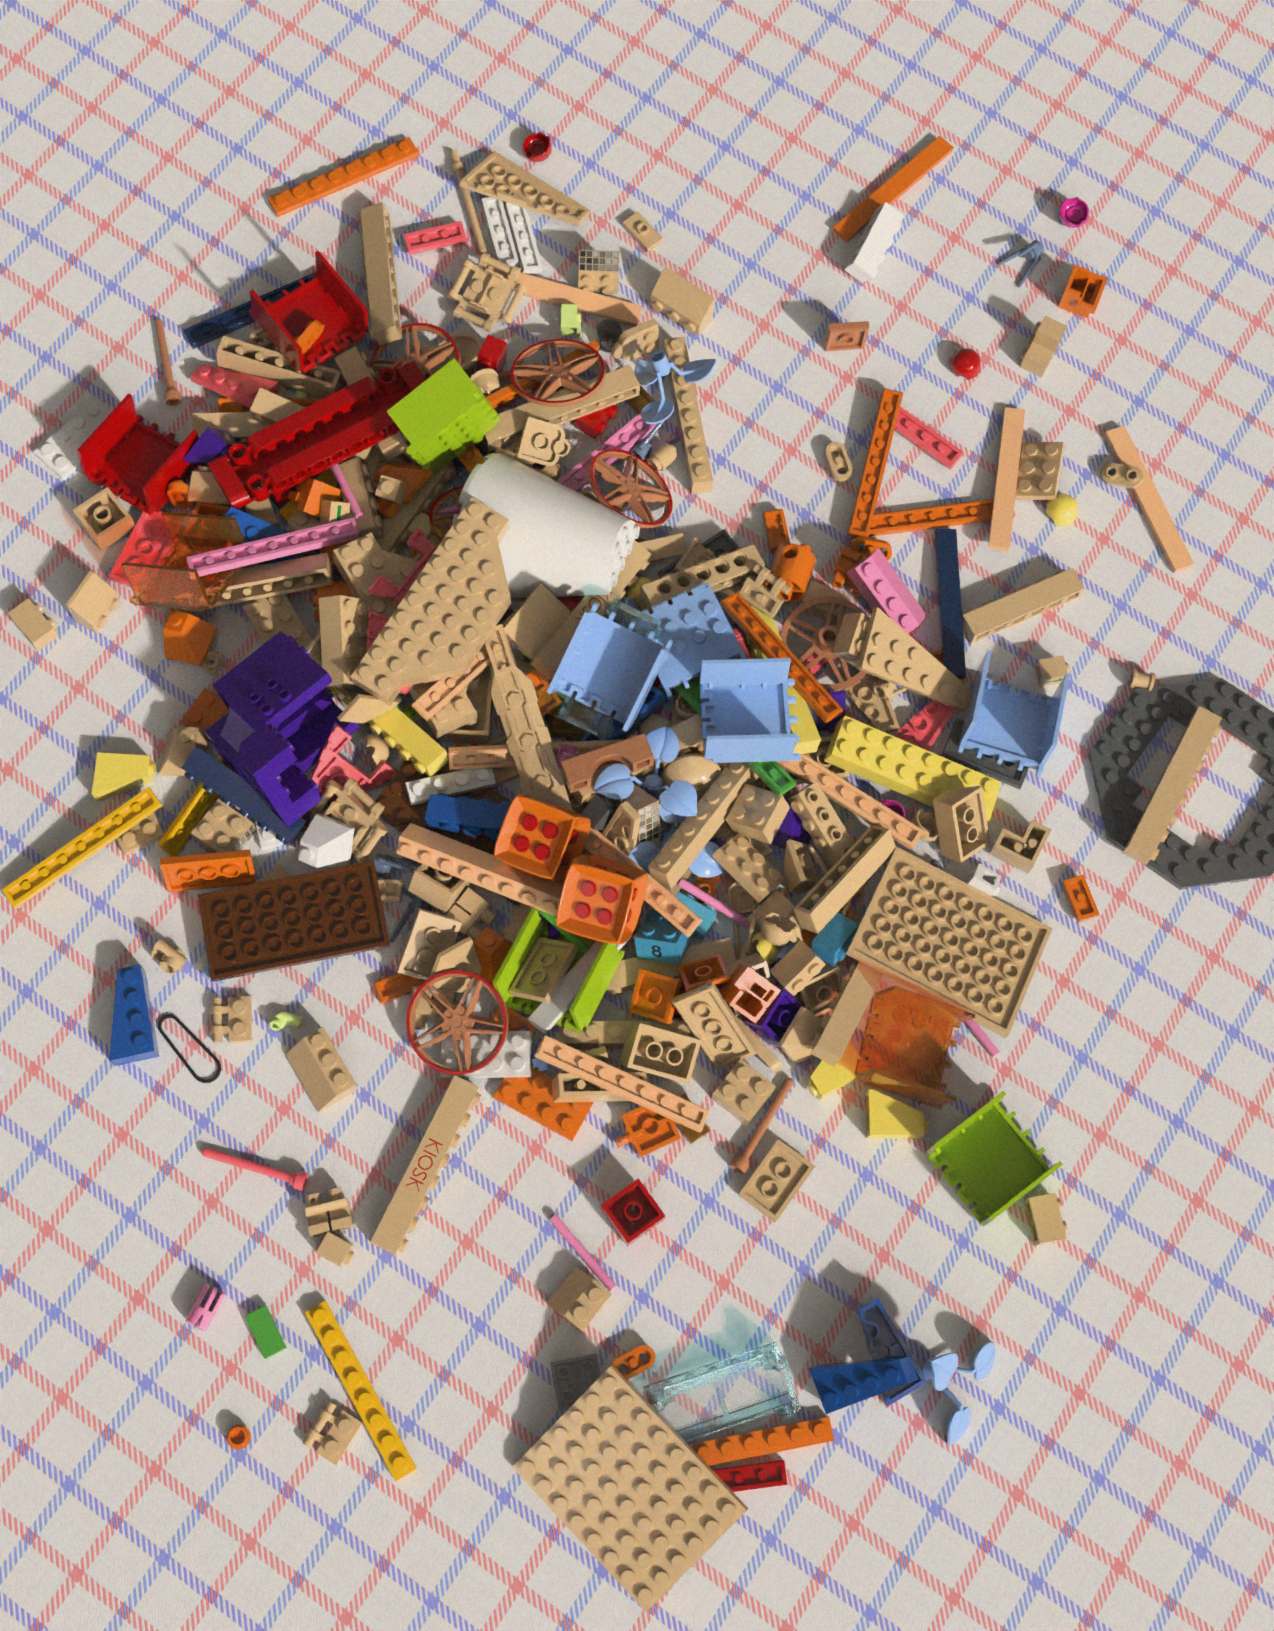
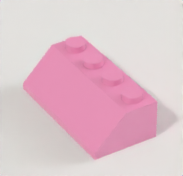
M879 548L846 572L872 609L875 607L880 608L908 634L919 626L927 616Z

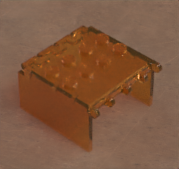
M163 512L161 515L174 543L170 548L171 555L161 559L162 566L126 562L121 564L135 595L132 596L130 601L134 605L199 612H204L206 609L211 610L243 566L199 577L196 569L189 568L186 557L245 543L237 520L234 517Z
M892 986L876 992L875 997H872L869 1013L875 1015V1017L868 1016L864 1034L870 1036V1039H862L859 1056L865 1058V1060H857L854 1073L856 1078L864 1084L937 1109H942L943 1104L955 1102L957 1100L956 1096L939 1091V1089H947V1084L941 1082L944 1067L951 1068L952 1066L951 1062L946 1061L949 1046L956 1047L957 1044L956 1041L951 1040L953 1027L960 1028L962 1022L974 1019L975 1014L898 986Z

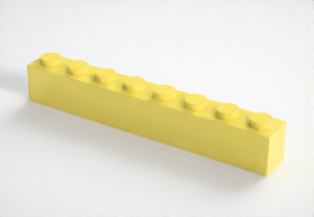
M751 605L753 610L782 641L774 619ZM746 635L745 640L752 650V659H767ZM787 686L788 696L796 697V703L788 704L789 716L795 715L798 717L797 723H790L791 734L797 733L800 739L795 744L794 753L806 754L817 752L821 738L808 705L793 686Z
M327 686L335 698L338 696L345 707L352 702L345 688ZM397 707L368 721L372 731L376 735L381 734L384 736L385 742L391 748L396 747L406 761L410 759L414 763V767L421 774L426 773L429 777H432L449 761L446 750Z

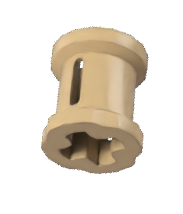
M1133 669L1129 687L1147 688L1148 691H1152L1155 673H1140Z

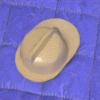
M481 369L470 377L485 397L500 390L501 379L494 369Z

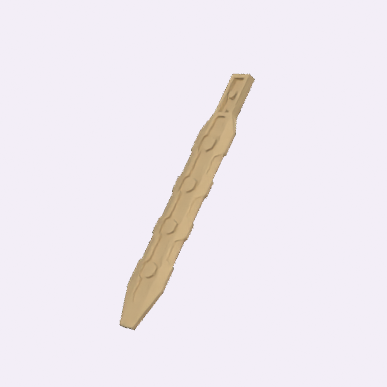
M502 624L497 625L485 642L494 670L491 696L508 739L506 742L521 779L520 785L523 794L572 810L565 788L566 782L561 769L558 767L551 746L552 739L548 727H545L532 679L517 667L504 626Z

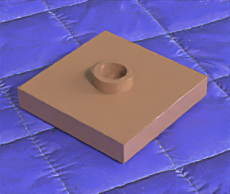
M869 321L828 324L824 350L864 349L870 328Z

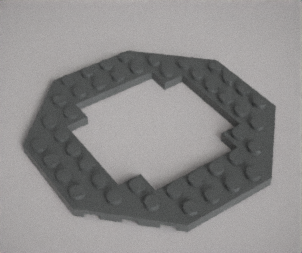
M1223 678L1154 686L1152 691H1148L1147 688L1135 689L1088 754L1094 772L1093 778L1096 791H1098L1100 799L1099 805L1102 818L1105 821L1107 840L1121 850H1124L1143 813L1133 803L1144 788L1126 777V775L1169 716L1187 727L1193 713L1199 706L1222 717L1219 725L1222 726L1223 730L1269 760L1259 774V777L1274 786V712ZM1274 792L1234 850L1216 838L1204 854L1169 829H1166L1169 831V834L1163 843H1159L1157 847L1160 849L1158 856L1154 861L1150 860L1145 865L1179 890L1196 886L1204 887L1226 882L1234 883L1248 881L1249 879L1269 878L1274 872Z

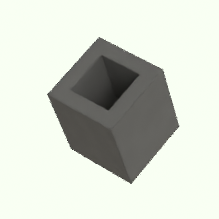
M595 795L581 815L591 819L590 827L593 830H604L618 807L615 805L616 801L603 795Z

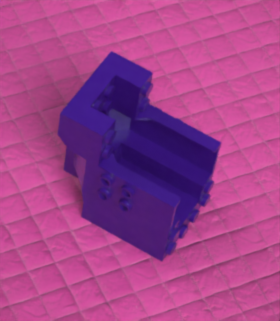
M280 631L212 684L229 712L204 732L220 756L271 806L270 810L289 827L322 800L318 793L320 790L319 786L312 779L310 781L307 780L308 776L305 774V771L317 762L333 725L337 723L350 734H353L360 727L358 723L338 720L337 717L343 711L332 700L334 695L327 687L332 682L329 673L310 657L309 652L304 646L299 647L297 641L291 635L287 637Z

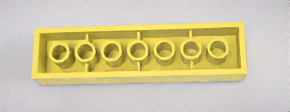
M844 716L837 722L824 759L827 763L931 807H934L933 799L947 790L981 786L987 822L990 821L1002 783L847 716Z

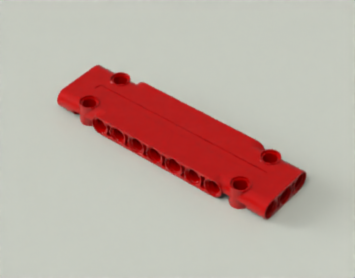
M413 359L395 367V370L384 368L378 373L377 379L365 377L252 434L247 438L246 445L241 443L233 444L229 448L227 455L223 454L207 464L232 507L239 509L253 501H265L272 491L277 493L283 492L398 433L400 429L387 411L426 381V378Z

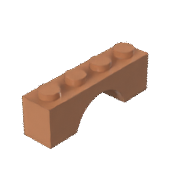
M645 733L631 735L626 740L614 741L607 744L606 747L600 749L593 748L586 751L585 754L579 756L572 755L561 761V771L570 793L591 787L594 773L601 766L609 763L626 765L632 772L653 766L654 755Z

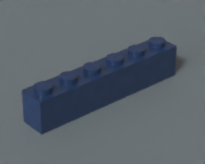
M197 746L181 767L186 771L184 775L193 782L198 779L204 783L203 789L212 795L215 792L220 794L222 802L230 807L233 804L239 807L241 815L247 819H250L252 816L259 822L256 825L266 832L271 829L277 833L275 838L285 845L288 841L293 844L308 823L300 817L287 827L270 810L271 806L240 775Z

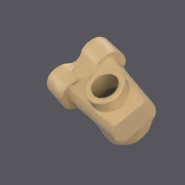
M161 939L156 942L150 955L154 959L161 961L159 964L160 968L168 974H175L177 970L181 971L187 961L185 953L181 949L171 948L168 946V943Z

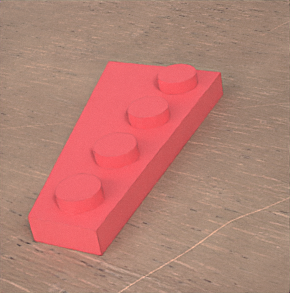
M203 364L190 374L192 382L248 408H251L260 388L272 393L280 389L278 381Z
M932 700L892 736L929 751L957 709Z

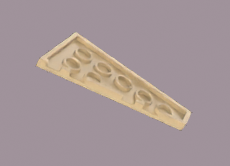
M495 151L460 180V187L579 226L590 214V210Z
M873 608L857 669L960 711H967L972 690L880 608Z

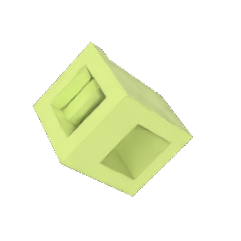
M574 303L561 304V336L581 337V313H577L578 305Z

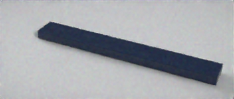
M312 273L260 296L263 302L269 300L271 303H274L283 297L281 291L286 290L288 293H291L300 287L298 281L302 279L307 283L315 277ZM251 300L184 329V333L192 348H198L256 322L249 313V310L252 309Z
M936 529L935 546L943 665L958 679H965L966 667L956 529Z

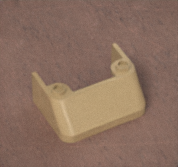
M319 633L306 650L309 652L310 657L318 661L322 667L321 635ZM360 687L345 688L352 702L337 718L339 721L366 723L395 708L401 702V696L398 694L391 706Z

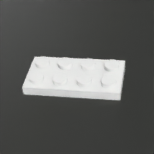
M94 398L33 451L35 456L64 481L81 466L77 449L106 419L110 412Z
M508 1031L503 1048L490 1064L473 1073L455 1076L462 1079L531 1077L532 1032ZM470 1034L472 1065L482 1061L491 1053L500 1035ZM448 1037L442 1040L441 1064L460 1068L453 1038ZM463 1039L458 1040L462 1055L461 1058L463 1067H466ZM441 1072L442 1079H453L454 1075Z

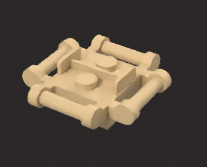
M486 252L482 254L478 266L464 259L461 264L462 269L452 289L448 290L446 294L449 299L459 303L454 310L453 316L479 325L489 333L496 322L500 321L511 325L513 321L512 316L522 296L526 295L528 291L526 286L516 283L521 268L517 266L512 267L496 260ZM487 265H490L496 269H499L505 273L510 274L509 279H506L501 274H498L492 270L487 269ZM469 271L473 272L474 274L463 296L459 295L458 293ZM515 291V294H514V296H513V298H512V300H511V302H510V304H509V306H508V308H507L505 314H503V312H504V310H505V308H506V306H507V304H508V302H509V300H510V298H511L513 292ZM465 309L471 310V311H473V312H475V313H477V314H480V315H482V316H484V317H486V318H488V319L485 320V319H483V318H481V317H478V316H476V315H474V314H472V313H470V312L465 311Z
M353 778L345 783L344 788L336 781L329 780L326 785L327 789L321 796L322 800L314 808H311L307 815L313 820L317 813L323 811L335 793L338 798L330 804L323 815L354 827L351 857L354 855V858L359 863L367 862L369 859L368 855L380 837L384 836L388 831L386 825L380 821L382 818L380 814L385 807L364 792ZM374 830V832L372 833V835L370 836V838L368 839V841L366 842V844L364 845V847L361 849V847L363 846V844L365 843V841L367 840V838L369 837V835L371 834V832Z

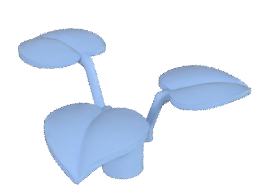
M663 351L653 353L650 356V361L639 359L636 368L638 382L641 385H651L658 379L661 401L650 402L642 409L641 418L645 424L663 422L674 411L673 402H665L661 376L668 375L672 367L680 376H684V380L687 383L701 382L711 374L716 365V359L691 361L683 366V371L679 370L672 360L668 361Z
M661 727L646 736L656 762L654 774L648 775L644 782L635 776H630L629 768L623 764H613L607 767L596 780L594 791L610 799L622 800L629 797L634 789L633 780L642 789L645 788V792L651 796L660 794V804L666 811L686 817L697 815V793L693 785L687 781L677 780L670 785V788L666 785L662 787V779L658 776L660 760L670 763L677 757L679 752L678 738L669 727Z
M661 804L659 809L660 817L667 823L674 822V825L661 832L659 849L656 851V847L652 842L644 841L637 844L628 855L649 874V864L674 834L679 822L682 823L686 816H679L666 811ZM709 841L689 866V870L693 874L705 878L715 877L723 873L724 868L712 857L719 849V846Z
M986 1342L977 1350L971 1369L957 1367L958 1355L955 1353H946L936 1358H931L927 1360L923 1367L924 1376L933 1380L934 1388L938 1391L942 1390L957 1405V1410L952 1413L948 1425L947 1445L949 1446L958 1441L968 1429L971 1411L968 1407L963 1408V1405L946 1387L955 1371L974 1374V1379L977 1381L984 1379L994 1364V1342Z

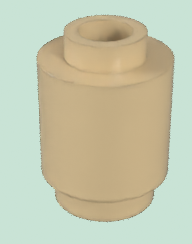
M665 442L649 455L647 463L656 472L659 470L663 471L678 458V451L673 444Z

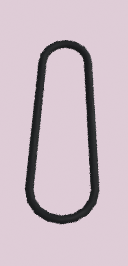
M165 1015L158 1023V1030L194 1078L202 1083H211L216 1080L221 1072V1063L218 1058L176 1016ZM173 1018L216 1061L218 1071L213 1078L204 1080L196 1075L162 1030L161 1025L165 1019Z

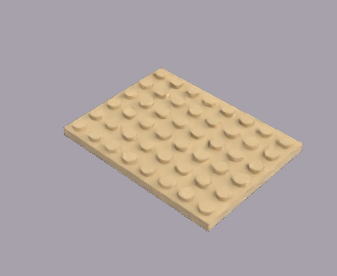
M896 847L848 947L846 955L1006 1038L1012 1029L1052 928Z
M613 1365L586 1390L512 1467L645 1612L748 1510V1507Z

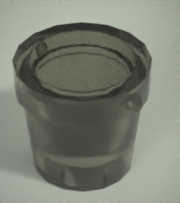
M606 319L596 326V334L601 349L612 352V346L619 341L623 330L620 323L616 320Z

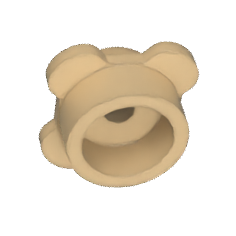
M211 650L208 651L205 661L200 667L207 669L210 675H214L220 666H224L225 660L224 658H219L216 652Z

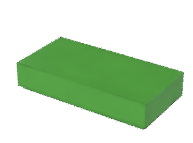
M267 1305L245 1316L264 1359L287 1348Z

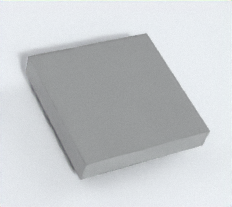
M597 1353L550 1363L559 1411L569 1409L601 1376Z

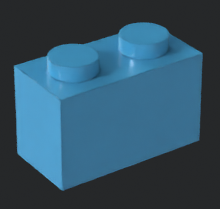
M837 912L812 940V950L821 960L834 967L839 960L842 961L845 958L859 924Z

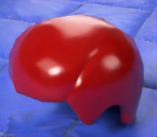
M542 132L529 135L522 144L524 155L532 162H543L552 152L551 140L549 136Z
M971 348L956 350L950 358V368L957 377L964 376L967 380L978 376L981 371L980 356Z

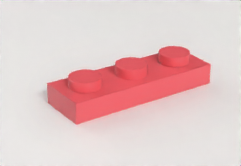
M461 221L404 234L409 255L467 242Z

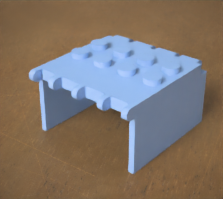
M702 582L690 588L691 596L685 590L671 597L673 604L669 605L668 601L664 600L651 607L652 614H649L648 610L645 609L633 615L634 617L630 619L631 622L636 623L634 627L636 633L648 638L651 631L656 632L653 641L665 647L669 639L673 641L657 674V679L670 705L674 704L670 689L682 683L686 689L690 688L687 681L700 675L702 660L747 659L708 582L705 584Z
M594 603L590 611L584 612L547 693L552 694L558 691L571 698L574 691H577L576 701L591 707L595 700L597 704L594 710L608 717L611 716L613 710L617 711L614 719L625 724L622 730L628 731L632 727L634 720H636L673 641L669 639L665 647L653 641L656 633L653 631L650 632L648 638L633 631L635 622L632 621L629 627L626 628L613 621L616 616L615 612L612 611L609 618L596 613L599 604Z
M987 651L972 683V693L965 714L957 752L962 753L964 748L977 752L976 758L980 759L982 754L997 758V764L999 765L1002 764L1003 760L1018 764L1017 770L1022 771L1023 767L1026 766L1036 769V776H1041L1043 766L1057 745L1070 675L1065 674L1053 697L1037 693L1035 698L1033 697L1034 691L1017 687L1015 692L1013 691V685L1000 681L993 685L994 680L986 677L992 651Z
M790 658L702 660L700 701L703 702L701 703V718L704 721L702 723L703 741H706L703 743L704 759H713V763L801 760V754L794 753L795 744L800 741L797 733L791 734L790 723L798 722L797 716H789L788 704L796 703V697L788 696L787 686L795 685L794 679H787L791 663Z

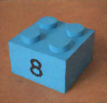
M649 911L634 937L637 958L679 964L692 942L694 934L692 933L690 937H687L658 911Z

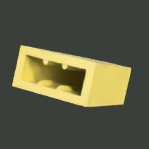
M97 752L91 794L96 801H101L150 784L152 776L156 774V763L152 761L150 755Z
M849 1041L841 1059L834 1067L822 1060L812 1073L807 1087L813 1097L817 1096L821 1100L866 1074L868 1069L851 1041Z
M868 1089L866 1092L867 1139H921L925 1132L928 1131V1120L924 1119V1112L873 1089Z

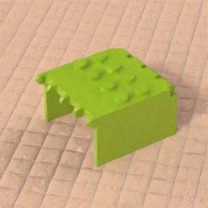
M455 358L387 411L411 443L406 448L407 454L414 460H417V463L424 470L428 471L431 469L433 471L432 475L454 458L464 455L467 452V448L472 444L479 443L484 438V435L493 429L501 419L475 382H472Z
M532 907L492 982L495 989L501 994L507 1007L520 1012L524 1009V1013L532 1015L542 1002L512 996L509 989L539 937L548 939L547 924H542L538 911L534 907ZM560 932V934H559V936H558V938H557V941H563V942L571 943V942ZM603 943L572 1005L556 1022V1025L562 1026L564 1023V1028L578 1033L582 1032L584 1027H588L624 956V950L620 949L618 951L616 944ZM578 950L564 977L584 956L580 950Z
M1004 1091L936 1142L926 1152L927 1158L937 1170L944 1165L946 1170L941 1173V1176L951 1188L959 1184L961 1188L955 1193L967 1207L972 1202L975 1206L969 1211L983 1227L1063 1165L1059 1161L1049 1167L1040 1156L1046 1150L1042 1147L1036 1151L1025 1138L1031 1133L1030 1130L1027 1129L1021 1133L1011 1120L1016 1113L1013 1111L1007 1115L998 1103L1006 1095Z

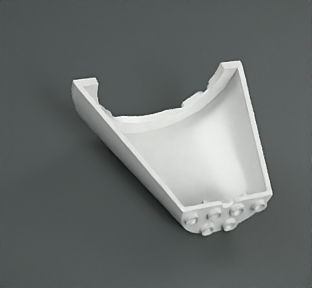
M492 453L485 456V462L477 464L469 475L458 502L462 504L460 513L471 497L509 519L510 528L500 541L499 548L510 597L527 598L540 583L555 597L609 595L612 588L617 584L620 570L622 571L625 567V558L632 552L633 542L639 536L640 527L633 520L507 455ZM454 514L452 525L454 524L459 515Z

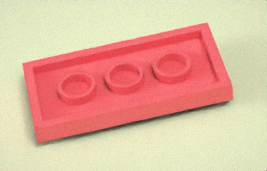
M154 511L151 515L142 512L108 575L109 579L149 594L185 526L184 520L161 511Z

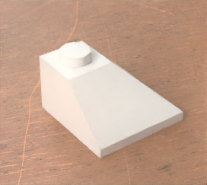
M317 813L300 840L298 860L316 868H337L350 865L354 827Z

